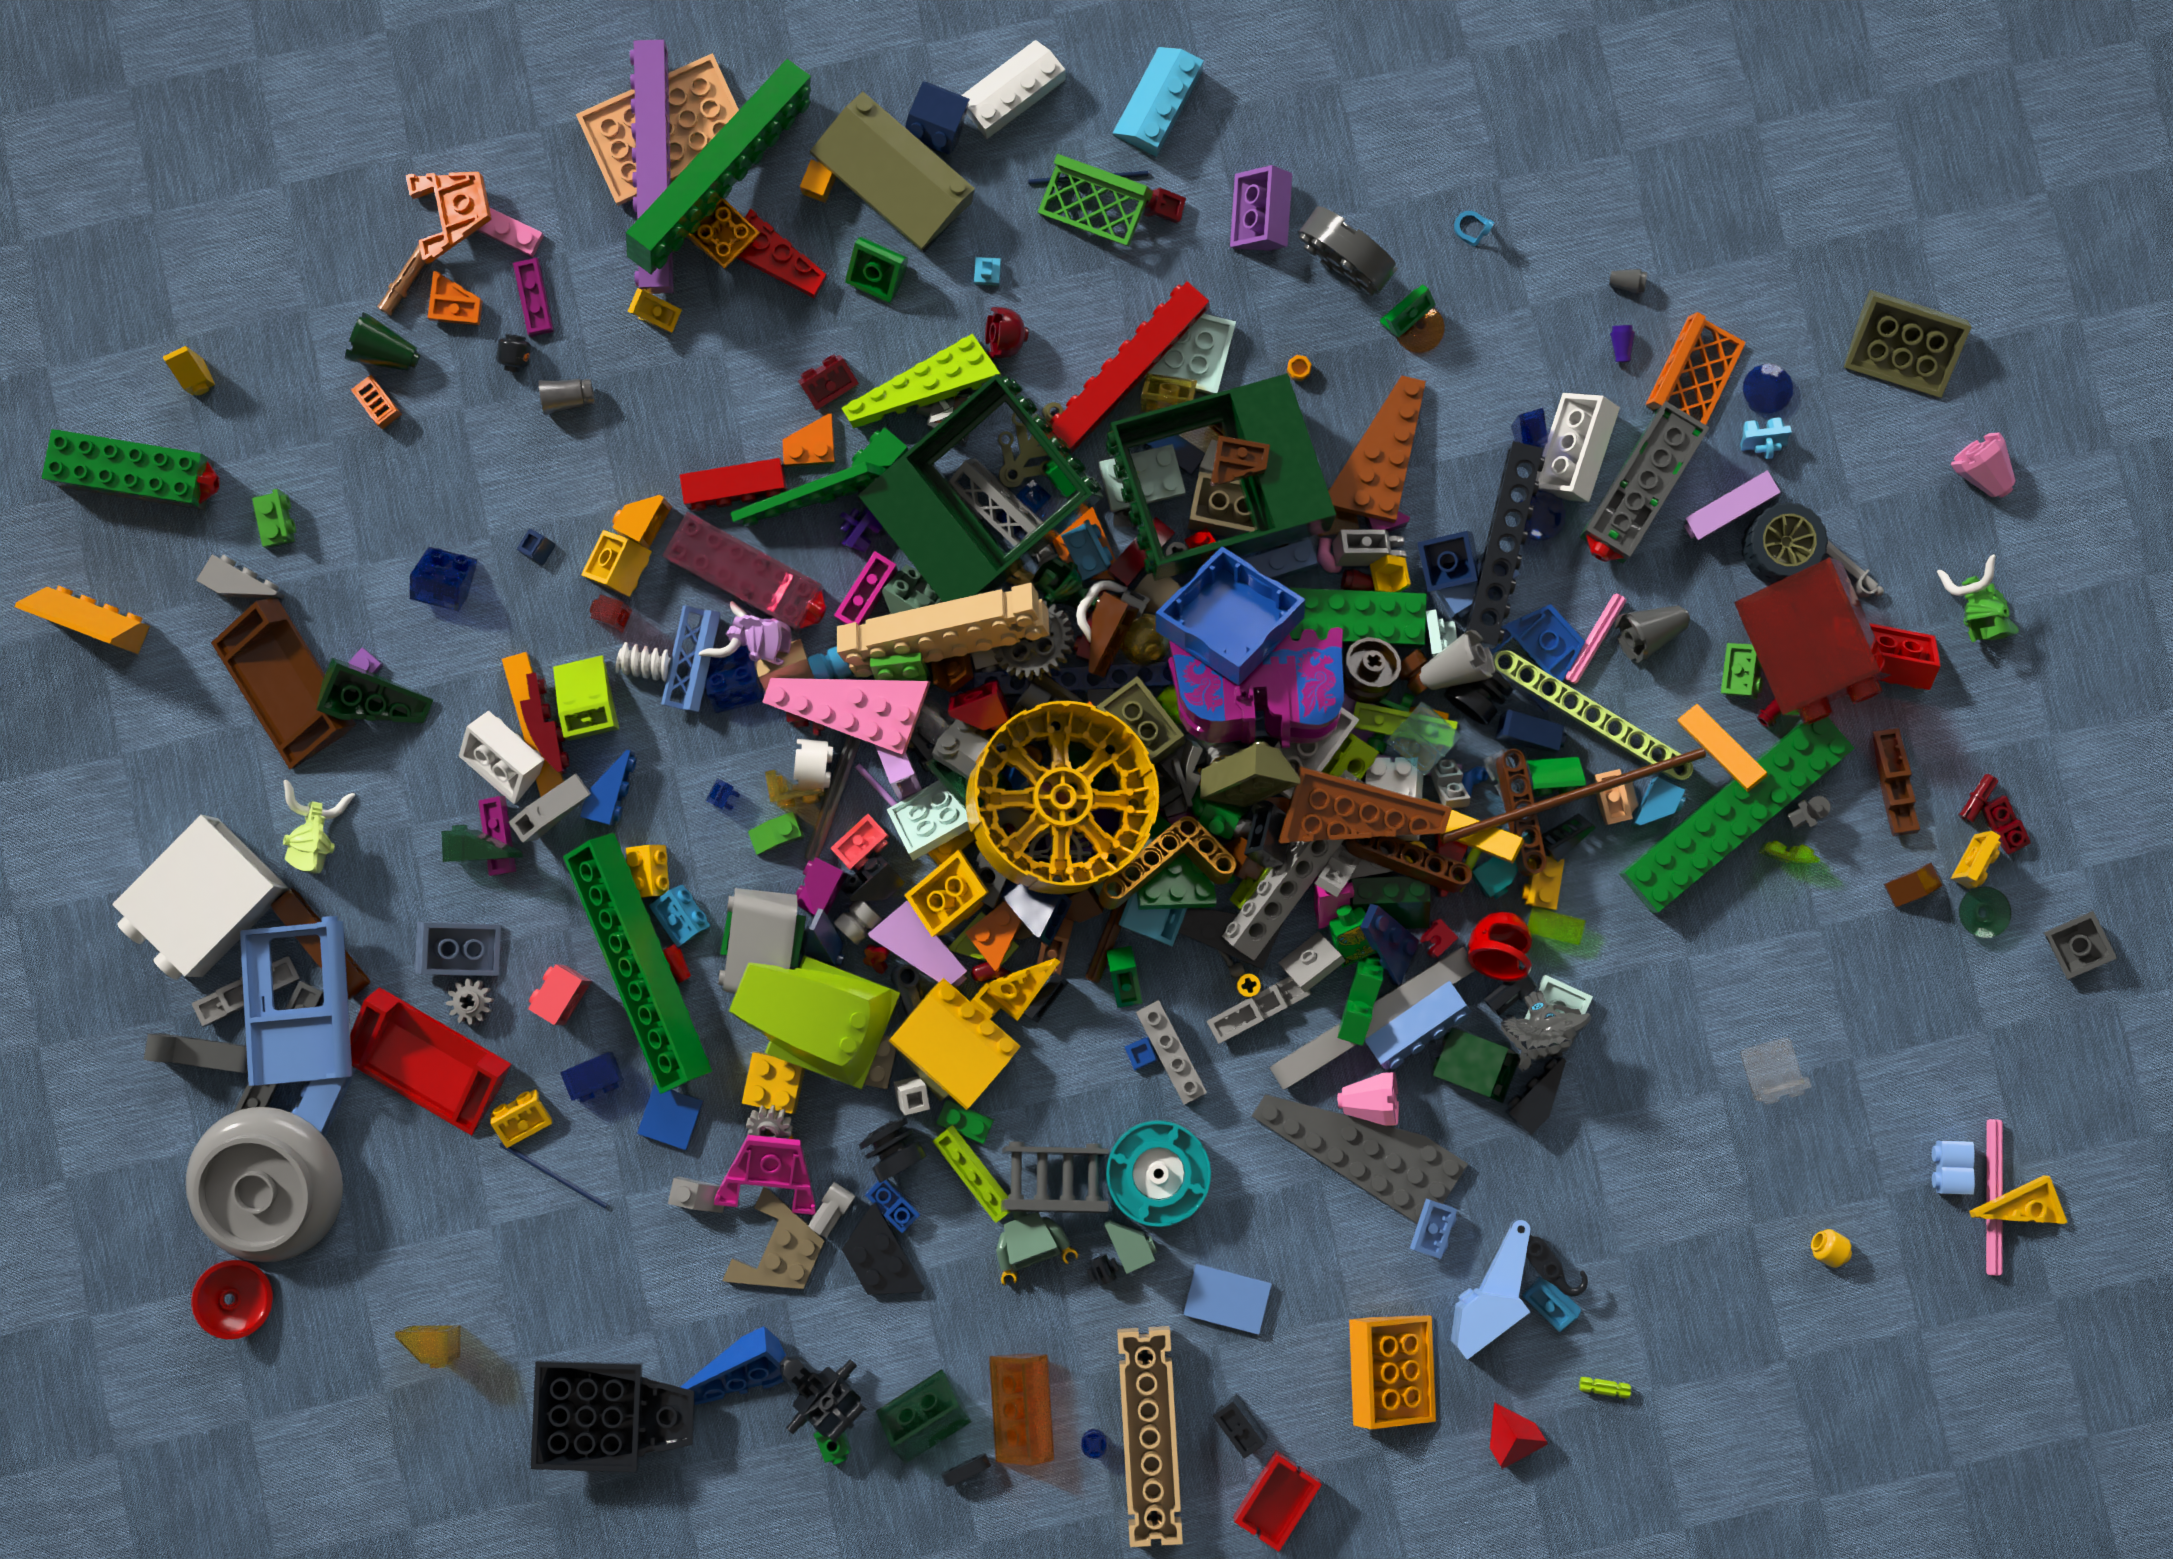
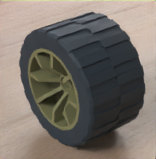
M1785 502L1784 504L1773 505L1754 518L1745 529L1741 542L1744 562L1751 572L1764 582L1767 581L1775 585L1796 582L1814 571L1823 561L1822 559L1827 552V530L1821 518L1813 510L1804 507L1802 504Z

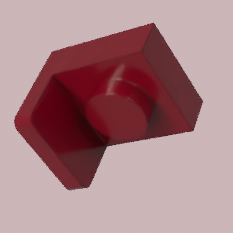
M1161 187L1155 189L1150 201H1147L1145 204L1144 215L1147 217L1156 215L1173 223H1178L1181 221L1186 198Z
M786 712L787 722L793 724L794 728L809 727V722H813V734L816 737L821 736V730H825V726Z

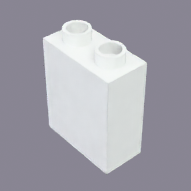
M200 815L112 905L124 916L117 923L121 931L138 944H142L147 939L160 951L153 959L155 964L166 975L174 980H178L182 975L185 977H203L240 940V930H249L271 908V904L288 891L289 888L218 818Z

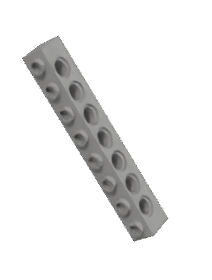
M1346 769L1343 772V774L1339 776L1342 778L1364 783L1360 779L1355 777L1353 774L1348 772ZM1344 839L1290 842L1284 864L1272 867L1265 879L1259 883L1251 898L1242 906L1241 911L1233 922L1227 926L1222 937L1237 950L1255 960Z

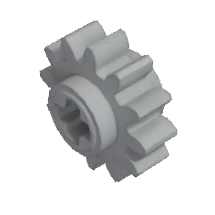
M466 979L465 986L460 982L455 983L458 989L457 992L448 991V994L453 997V1001H447L446 1005L454 1006V1009L449 1014H459V1023H463L467 1017L468 1024L472 1025L475 1023V1017L479 1021H484L485 1017L482 1013L492 1012V1009L487 1007V1003L493 1002L494 999L486 996L491 989H481L482 981H477L473 986V981ZM473 996L474 1006L467 1007L466 998Z
M762 1105L759 1112L752 1110L750 1118L747 1120L746 1128L749 1129L747 1136L755 1135L788 1139L793 1130V1126L790 1125L792 1118H784V1109L777 1112L774 1105L770 1107V1110H766Z

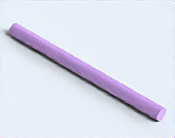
M860 763L855 767L891 806L897 804Z

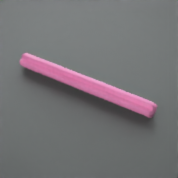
M1998 1119L1987 1120L1986 1203L2003 1195V1122ZM1986 1219V1273L1992 1276H2000L2003 1273L2002 1219Z

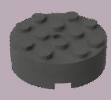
M1317 206L1298 231L1299 239L1305 243L1303 248L1313 256L1318 255L1322 258L1320 263L1328 270L1332 271L1334 269L1338 274L1349 278L1348 283L1358 291L1362 289L1370 296H1373L1374 293L1379 294L1398 268H1394L1396 262L1381 246L1360 229L1356 231L1345 224V219L1324 207Z

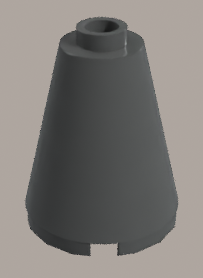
M1679 605L1621 614L1616 618L1615 629L1620 628L1621 635L1617 636L1618 642L1626 656L1630 660L1637 659L1636 662L1639 663L1686 630L1690 622V616L1687 610Z

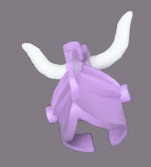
M731 601L730 607L736 615L733 626H730L726 633L731 642L721 649L708 648L699 652V656L722 658L730 656L740 645H747L751 660L757 662L759 659H763L780 665L783 664L784 660L777 658L776 655L778 651L789 654L791 629L787 624L775 618L760 619L753 615L748 616L742 608L734 601Z

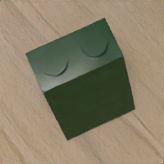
M1451 1027L1450 1032H1447L1442 1042L1444 1048L1441 1056H1438L1434 1062L1433 1070L1435 1072L1433 1076L1503 1104L1515 1074L1517 1060L1520 1055L1509 1048Z

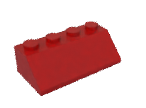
M1834 617L1827 653L1829 671L1859 676L1863 679L1885 681L1889 684L1906 685L1914 689H1931L1940 669L1935 636Z

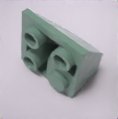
M907 564L882 590L891 614L942 603V600L923 576Z

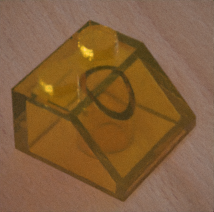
M1147 373L1141 395V411L1151 412L1195 399L1197 380Z
M413 1325L395 1332V1338L421 1364H429V1368H444L446 1364H452L453 1360L460 1357L461 1325Z

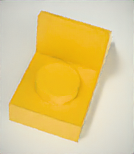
M638 288L628 309L629 313L637 316L639 319L671 333L682 309Z

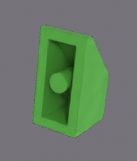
M795 812L768 820L748 831L756 855L805 838Z

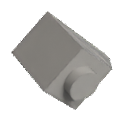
M679 1176L673 1178L668 1204L693 1210L723 1213L724 1206L714 1205L715 1195L721 1185Z

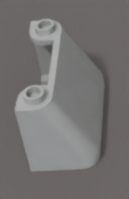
M735 888L734 896H729L727 911L732 912L726 966L725 970H720L718 985L723 986V991L736 994L748 962L790 969L797 917V895Z

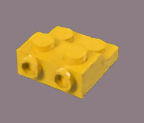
M1993 831L1974 834L1951 879L1968 889L1981 886L1988 876L1986 872L1990 863L1993 864L2000 854L1998 848L2001 842L1998 840L2001 836Z

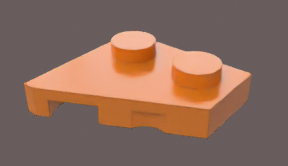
M433 271L428 319L430 321L480 326L483 303L481 298L444 277L438 271Z
M832 414L821 417L782 440L785 467L835 464Z
M1004 901L965 933L994 971L997 972L1001 968L1005 954L1009 951L1013 943L1012 940L1018 932L1022 921Z

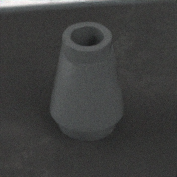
M1641 269L1611 270L1609 286L1635 294L1644 292L1647 272H1643Z

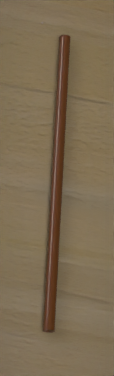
M1699 748L1440 834L1442 843L1446 844L1705 758L1706 753L1703 748Z

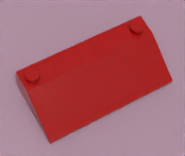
M380 987L364 999L350 1033L353 1067L471 1136L482 1121L511 1067V1063Z

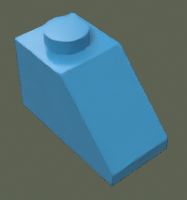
M1659 777L1653 778L1631 825L1637 827L1674 814L1675 811L1679 812L1686 799L1683 797L1685 789Z

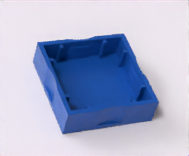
M1221 547L1198 570L1195 577L1188 584L1180 588L1156 612V632L1239 686L1304 619L1305 599L1278 581L1262 575L1251 564L1226 548Z

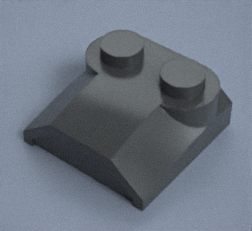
M957 719L938 738L932 752L933 758L969 780L970 773L976 766L975 761L993 735ZM1002 743L996 746L998 752L1006 748Z
M2093 910L2086 914L2078 915L2076 918L2044 932L2067 980L2117 959Z

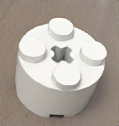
M797 739V744L802 745L801 749H796L793 779L798 780V785L793 784V790L823 793L824 788H829L831 772H826V764L832 762L833 747L828 746L827 741Z

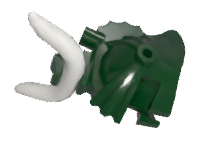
M1056 556L1036 571L1035 577L1030 580V583L1044 593V601H1047L1049 605L1064 603L1074 607L1077 610L1078 625L1088 641L1091 642V628L1086 620V612L1088 609L1095 610L1096 602L1099 599L1097 597L1099 592L1106 589L1114 592H1125L1128 588L1110 580L1095 583L1090 589H1085L1077 572L1078 566L1073 562L1067 564Z

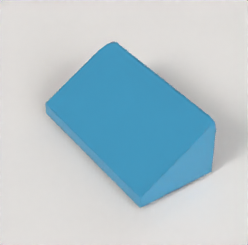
M1541 1276L1522 1295L1559 1332L1575 1321L1581 1311L1580 1307L1571 1298L1564 1295L1556 1286L1544 1280Z

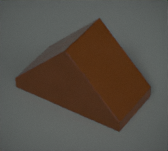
M1931 862L1884 884L1895 907L1927 896L1943 886Z

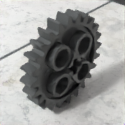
M1044 601L1049 612V636L1040 637L1037 640H1033V642L1023 637L1020 638V642L1015 643L1012 647L1011 645L991 648L996 654L994 656L995 660L998 663L1000 662L999 666L1003 671L1007 669L1009 676H1013L1016 673L1018 680H1021L1025 675L1028 681L1031 682L1033 675H1036L1039 680H1042V673L1046 672L1051 677L1052 668L1059 671L1061 669L1058 663L1060 661L1063 663L1068 662L1064 654H1072V650L1067 645L1074 644L1073 638L1070 637L1074 634V631L1069 627L1071 625L1069 619L1065 618L1066 615L1062 610L1058 612L1055 604L1049 608L1047 601ZM1046 646H1052L1049 651L1042 652ZM1027 652L1023 658H1018L1020 653Z

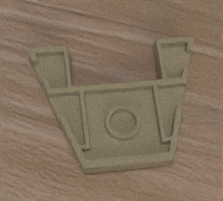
M764 1186L754 1209L777 1218L778 1222L759 1266L755 1268L732 1258L722 1281L804 1289L825 1239L808 1227L809 1224L796 1213H792L789 1206L784 1201H781L772 1190Z

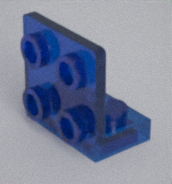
M747 645L739 647L730 656L722 658L711 657L705 682L707 696L715 713L759 703L764 699L763 690L757 679L755 661L749 658L750 651Z

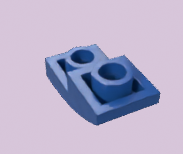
M888 1179L881 1183L877 1181L865 1193V1196L872 1203L876 1202L883 1215L901 1233L920 1216V1213Z

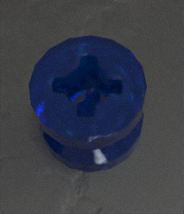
M1091 1429L1084 1433L1081 1440V1449L1085 1456L1096 1459L1105 1453L1107 1439L1102 1431Z

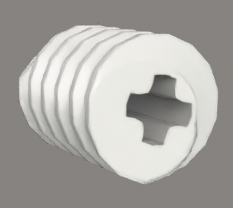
M625 642L619 650L615 672L618 673L622 669L623 674L628 675L632 670V674L635 677H638L642 672L643 678L648 679L652 674L653 680L657 681L662 676V680L666 682L671 658H669L668 650L666 649L662 656H659L658 648H654L652 654H649L648 646H644L642 652H639L638 644H635L632 650H629L628 642Z

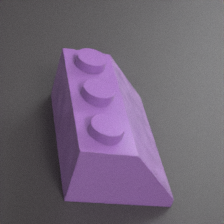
M1270 165L1235 174L1230 238L1231 248L1270 251L1288 246L1292 173Z

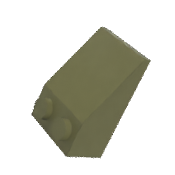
M1138 676L1096 706L1097 709L1103 712L1108 711L1118 717L1136 733L1149 752L1148 757L1154 766L1185 744L1184 734Z

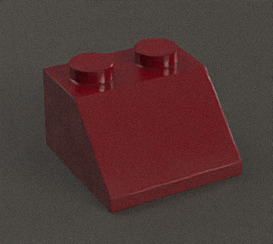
M997 679L950 697L948 713L950 717L979 729L986 730L991 728V730H997L1008 721L1009 705Z

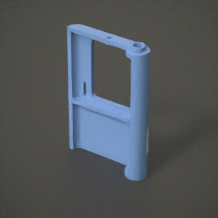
M338 916L322 917V922L315 924L240 930L249 1086L353 1077L343 921H338ZM318 935L321 942L323 1005L320 1007L276 1010L273 994L271 941L275 938Z

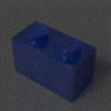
M613 1052L604 1053L560 1072L571 1101L580 1100V1103L595 1098L594 1093L602 1089L604 1093L619 1088L618 1083L624 1080Z

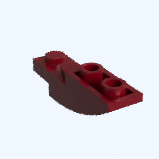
M536 672L526 674L530 699L520 701L527 729L546 761L558 773L562 775L567 774L566 767L570 766L567 751L563 752L562 742H565L566 739L563 737L562 728L555 721L548 722V719L551 718V709L549 703L545 704L544 694L547 693L545 678L541 679V676Z

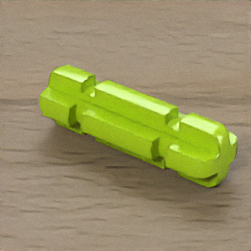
M1581 1377L1579 1381V1390L1582 1392L1591 1393L1593 1391L1594 1394L1613 1397L1617 1395L1620 1398L1626 1399L1631 1395V1386L1627 1383L1619 1382L1617 1384L1614 1381L1592 1380L1589 1377Z

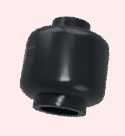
M506 334L505 338H501L498 341L496 361L504 365V370L519 372V368H525L529 365L531 344L525 341L526 337Z

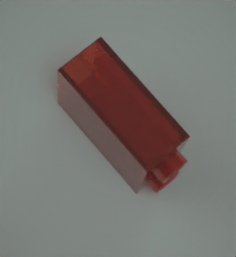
M1828 558L1734 602L1783 715L1790 717L1800 716L1803 724L1808 725L1832 715L1834 712L1829 702L1849 695L1852 704H1856L1883 692L1878 681L1892 674L1842 562Z

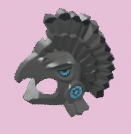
M1532 991L1524 999L1530 1012L1529 1020L1516 1019L1512 1015H1506V1018H1503V1021L1500 1022L1504 1035L1515 1043L1517 1048L1522 1050L1517 1060V1066L1522 1071H1526L1527 1068L1530 1069L1536 1059H1544L1547 1056L1551 1058L1562 1056V1052L1567 1051V1048L1571 1046L1577 1034L1590 1022L1591 1015L1589 1013L1581 1014L1579 1009L1546 1003L1542 991ZM1555 1009H1559L1565 1013L1555 1011Z

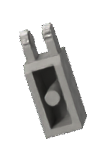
M1340 530L1332 543L1335 566H1370V564L1386 554L1407 559L1406 551L1391 550L1393 547L1396 548L1404 545V537L1389 536L1386 530Z

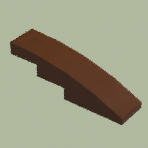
M1899 728L1874 731L1872 734L1879 780L1892 837L1918 833L1920 826L1914 809L1916 800L1910 782L1912 773Z

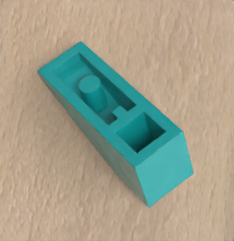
M1528 833L1522 836L1526 844L1531 843V837ZM1493 856L1472 871L1473 880L1486 898L1494 896L1497 899L1508 892L1506 886L1512 883L1518 872L1516 860L1512 864Z

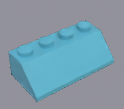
M1158 47L1113 131V135L1157 157L1203 71L1204 60L1182 49Z

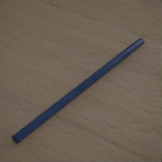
M1148 171L1113 174L1121 177L1148 176ZM1069 176L1059 177L1057 182H1070ZM1051 178L1028 179L1029 184L1049 183Z
M503 1142L500 1143L499 1146L604 1209L607 1207L608 1204L514 1148H506Z

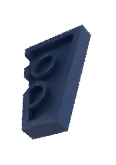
M1370 904L1360 928L1371 948L1377 950L1381 958L1379 961L1381 966L1387 969L1390 974L1389 980L1391 984L1400 986L1420 940L1378 905Z

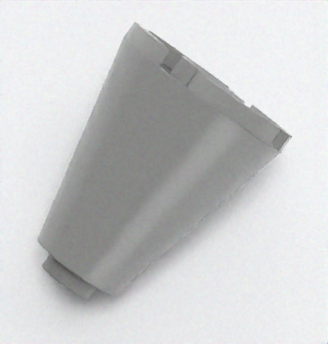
M1472 629L1462 634L1421 668L1420 680L1422 684L1431 690L1491 678L1493 676L1491 674L1495 673V664L1489 647L1484 649L1480 641L1484 640L1482 636Z

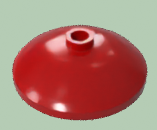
M242 1260L219 1262L207 1269L194 1286L191 1297V1308L194 1318L205 1332L216 1338L233 1340L246 1337L255 1332L267 1319L272 1307V1288L267 1276L257 1266ZM227 1294H230L233 1298L230 1304L224 1302Z

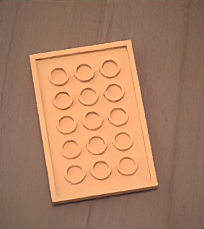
M713 53L669 72L671 182L678 177L739 111ZM632 89L576 114L617 206L632 200L633 197H637V188H634L632 174L636 172V163H633L632 148H636V139H633L631 124L635 123V114H632L631 99H635V90Z

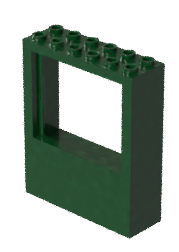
M1288 373L1111 422L1110 432L1107 433L1106 449L1109 456H1114L1116 464L1113 465L1116 479H1121L1122 498L1124 503H1129L1130 505L1129 519L1132 527H1137L1139 534L1136 536L1137 544L1140 551H1145V568L1148 574L1152 573L1154 581L1201 568L1221 547L1240 557L1328 532L1332 527L1336 512ZM1218 423L1224 437L1269 444L1270 449L1265 473L1238 480L1255 531L1164 556L1129 448Z
M995 374L858 495L942 602L995 591L1104 497L1100 492L1102 489L1101 485L1095 478H1090L1084 473V470H1086L1084 464L1077 457L1074 459L1068 453L1070 450L1068 444L1061 437L1058 439L1052 433L1054 427L1046 418L1042 419L1036 413L1039 409L1030 398L1026 399L1020 393L1023 390L1021 386L1008 376L1003 377ZM1004 402L1009 405L1078 491L1076 495L1008 553L1003 550L935 465L941 457Z

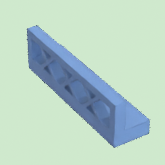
M683 605L661 705L689 712H699L711 659L708 656H699V652L713 648L721 612L701 610ZM689 612L700 615L698 626L692 630L687 623ZM690 637L694 644L693 651L686 654L682 648L683 640ZM685 662L688 667L687 676L680 679L676 672L677 666ZM678 686L683 693L681 703L670 701L672 690Z

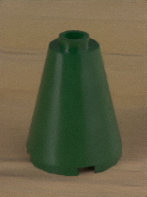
M364 312L362 317L358 318L349 339L352 350L346 349L345 359L351 362L409 371L411 367L416 368L420 358L416 346Z

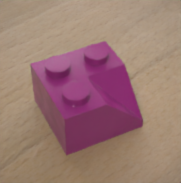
M815 857L814 861L809 860L803 871V874L806 875L804 879L805 886L800 885L795 894L797 895V906L814 915L818 908H820L828 915L848 873Z

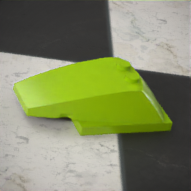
M804 955L800 967L795 968V970L784 969L775 965L748 962L728 1012L767 1036V1039L770 1041L765 1051L766 1054L862 1089L900 992Z

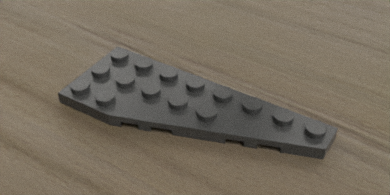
M1266 1094L1251 1115L1417 1224L1426 1198L1443 1204L1468 1163L1425 1135Z

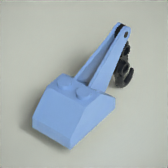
M1516 1219L1511 1223L1480 1287L1474 1290L1469 1288L1458 1297L1460 1301L1455 1305L1451 1342L1467 1360L1530 1313L1526 1305L1519 1298L1526 1257L1539 1275L1556 1286L1564 1295L1570 1297L1578 1296L1587 1288L1588 1277L1585 1271L1580 1272L1582 1282L1578 1287L1572 1288L1567 1284L1559 1260L1543 1239L1530 1234L1529 1224L1522 1219Z

